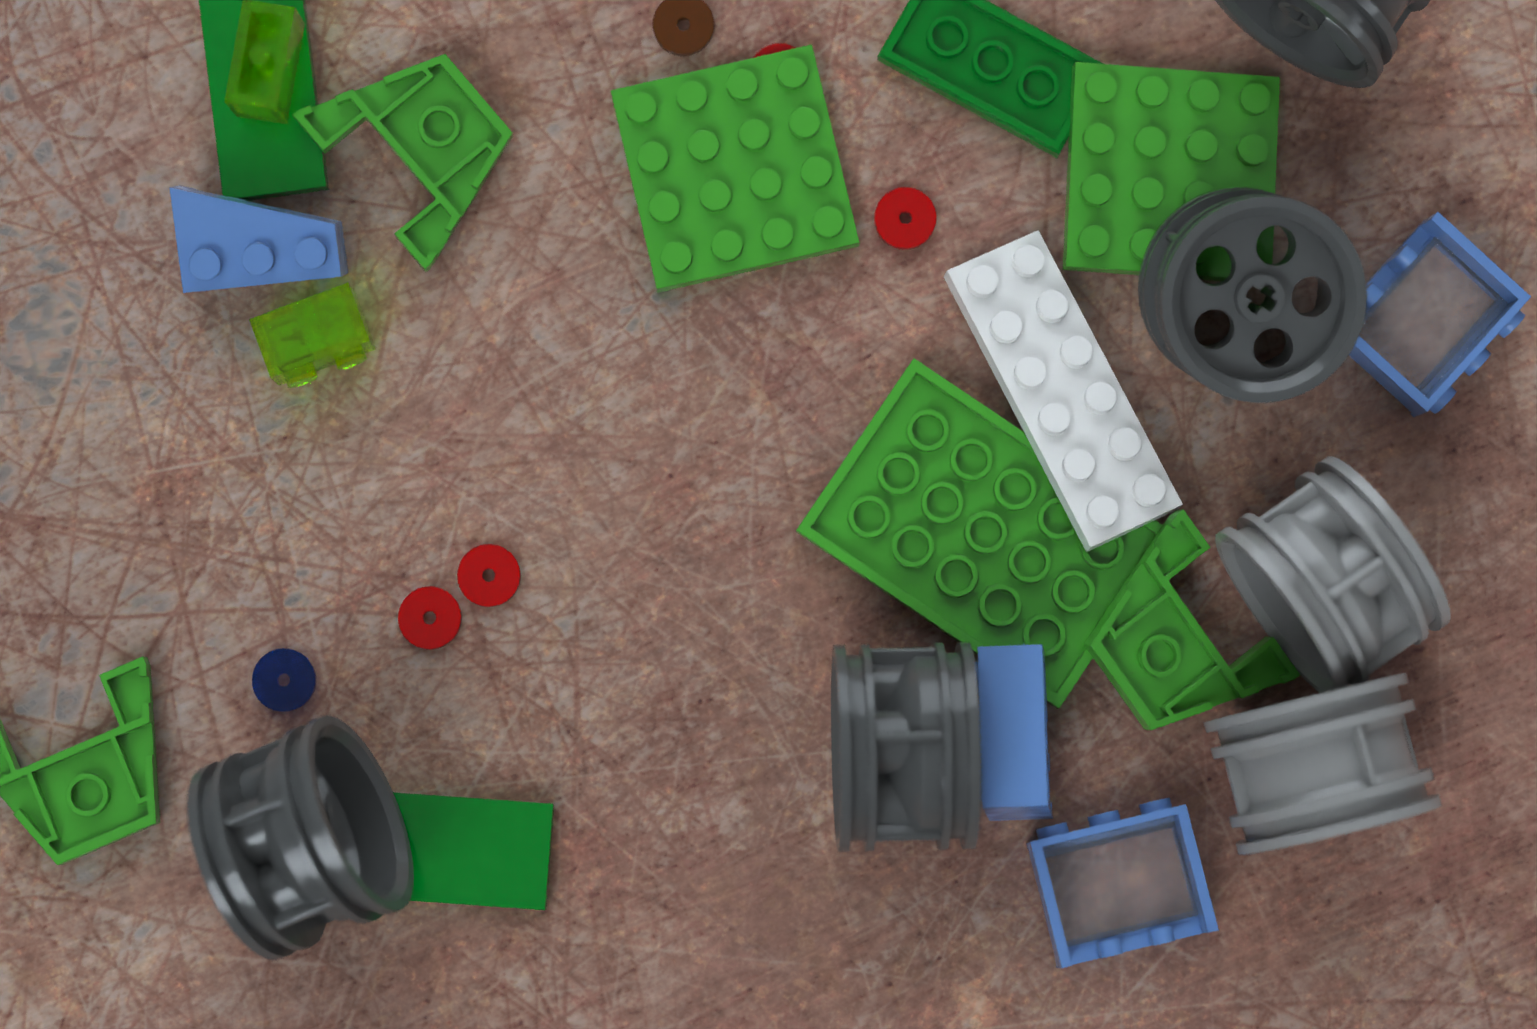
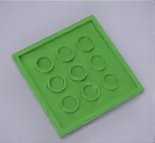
M812 45L611 90L657 293L859 247L858 234Z
M1075 62L1072 66L1071 116L1068 141L1063 270L1139 275L1145 251L1152 237L1162 223L1175 210L1188 201L1211 191L1234 187L1260 189L1275 194L1280 77ZM1274 226L1263 230L1256 243L1257 254L1266 264H1273ZM1211 246L1203 250L1196 261L1198 277L1200 280H1225L1231 272V259L1226 250L1221 246Z

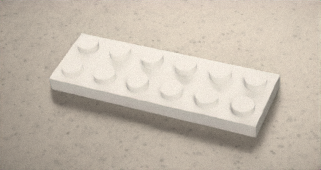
M1039 230L946 271L944 279L1085 551L1093 550L1179 509L1183 505Z

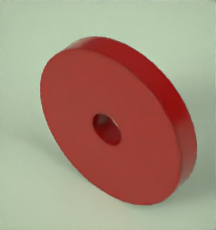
M910 187L896 188L886 193L877 204L874 215L875 228L880 238L889 246L901 250L914 249L923 245L933 234L936 225V210L930 198L920 190ZM901 214H909L911 222L908 224L902 223L899 220Z
M484 544L471 549L465 554L458 567L457 580L462 593L468 600L482 607H496L506 603L515 595L520 585L521 571L516 558L507 549L494 544ZM486 570L494 571L495 578L493 581L487 582L484 580L483 574Z
M433 586L421 587L411 592L403 600L398 612V624L403 636L416 647L427 650L442 648L449 644L457 636L462 622L461 609L456 599L444 589ZM428 612H433L436 615V620L432 624H427L424 621V616Z

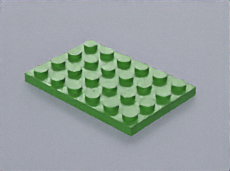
M913 358L803 519L796 533L957 642H970L972 650L976 655H978L977 647L1042 644L1045 653L1047 703L1059 709L1093 659L1084 643L1163 525L1156 520L1086 552L1024 431Z

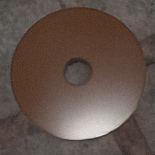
M664 0L656 9L653 17L654 36L658 44L665 51L673 55H694L702 51L712 39L714 33L713 14L703 0ZM681 20H686L690 24L686 30L679 29L677 25Z

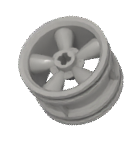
M1406 672L1204 722L1206 733L1217 731L1221 745L1211 748L1213 759L1224 758L1238 813L1228 817L1231 828H1243L1245 839L1235 843L1238 855L1270 851L1331 838L1409 818L1442 806L1439 794H1427L1425 783L1435 779L1432 768H1418L1404 715L1407 712L1416 710L1414 699L1402 701L1399 686L1409 683Z

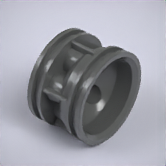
M1234 187L1200 195L1179 207L1162 223L1152 237L1141 263L1138 280V298L1141 316L1152 341L1160 352L1176 367L1212 391L1225 397L1251 403H1268L1291 399L1304 394L1320 385L1337 371L1347 359L1360 335L1366 313L1367 288L1364 269L1354 245L1345 232L1327 215L1303 202L1254 188ZM1278 225L1287 236L1288 250L1280 262L1266 264L1257 254V239L1263 230ZM1221 246L1226 250L1231 259V272L1225 280L1219 283H1204L1196 272L1197 258L1206 248ZM1316 277L1318 288L1315 307L1310 312L1299 313L1292 303L1293 289L1302 279ZM1252 286L1261 289L1260 292L1265 295L1261 305L1250 303L1252 300L1246 297L1248 290ZM1212 309L1225 312L1230 320V329L1227 335L1215 344H1200L1194 333V326L1198 317ZM1267 329H1281L1285 335V347L1282 353L1263 363L1258 362L1253 350L1258 335Z
M958 642L955 653H946L943 643H933L932 647L870 648L869 644H860L858 655H847L845 645H833L831 660V758L834 827L838 852H849L851 841H863L864 851H874L875 841L935 840L938 850H947L950 839H959L962 849L976 848L981 803V741L977 676L970 642Z
M330 715L321 716L310 721L306 726H298L287 731L282 738L247 753H235L227 756L220 762H214L200 768L193 775L188 789L187 815L190 837L198 866L221 915L237 937L257 955L268 960L285 958L297 950H304L315 945L321 939L326 923L330 921H346L350 919L357 923L366 924L379 919L382 915L397 912L405 908L409 903L413 892L414 868L409 837L399 805L385 774L367 745L342 720Z

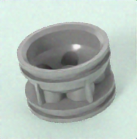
M1327 456L1317 463L1315 473L1304 472L1295 480L1296 492L1260 517L1251 513H1245L1237 520V530L1232 527H1225L1215 535V543L1221 561L1242 599L1267 635L1275 638L1299 674L1320 694L1349 687L1348 683L1353 686L1365 683L1369 678V674L1412 644L1418 645L1428 638L1429 630L1438 631L1451 620L1450 606L1441 583L1408 529L1380 494L1358 472L1342 460L1332 456Z

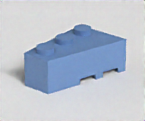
M181 185L169 187L183 293L342 277L348 273L342 221L204 192Z
M1043 645L977 647L978 662H975L980 713L982 808L989 821L1053 819L1049 788L1050 753H1048V710Z

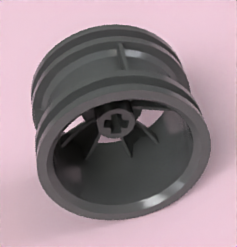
M1431 0L1215 1L1242 30L1290 64L1338 85L1365 88L1372 86L1377 81L1383 71V66L1396 53L1398 49L1396 33L1410 12L1424 9Z

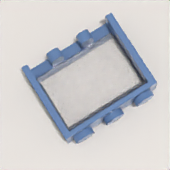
M1436 212L1421 222L1366 283L1367 304L1364 323L1349 356L1411 412L1410 415L1416 417L1429 410L1436 414L1456 394L1457 391L1451 385L1463 372L1468 376L1472 375L1489 358L1491 353L1486 349V346L1496 335L1499 334L1502 338H1505L1520 324L1525 317V314L1520 309L1531 296L1444 216Z
M1169 797L1140 804L1141 815L1122 820L1120 819L1119 811L1115 810L1087 817L1089 827L1069 832L1067 822L1036 829L1038 840L1026 843L1029 851L1054 951L1056 968H1065L1098 958H1106L1131 950L1219 930L1186 804L1172 807Z

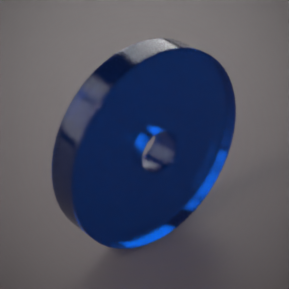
M286 648L276 649L265 654L256 664L252 675L253 690L258 700L266 707L280 712L294 711L305 705L312 697L316 688V672L310 660L302 653ZM282 674H287L290 677V682L287 686L279 684V677Z

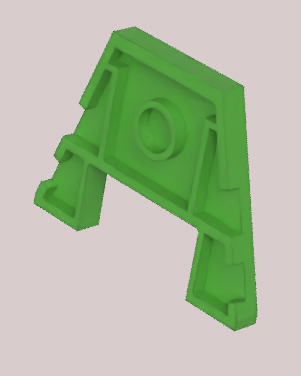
M446 54L383 77L384 80L355 91L351 89L338 94L334 99L314 107H304L293 114L294 119L324 154L362 123L368 121L435 200L394 233L398 241L425 272L434 265L513 137V132Z
M1177 509L1169 515L1084 643L1086 649L1144 730H1154L1213 709L1212 707L1233 699L1244 698L1278 683L1292 681L1300 675L1275 638L1267 636L1228 666L1172 587L1169 580L1211 548L1184 509Z
M142 656L99 675L119 726L61 752L20 768L0 720V796L14 811L13 815L56 865L66 864L160 823L151 665L148 657Z

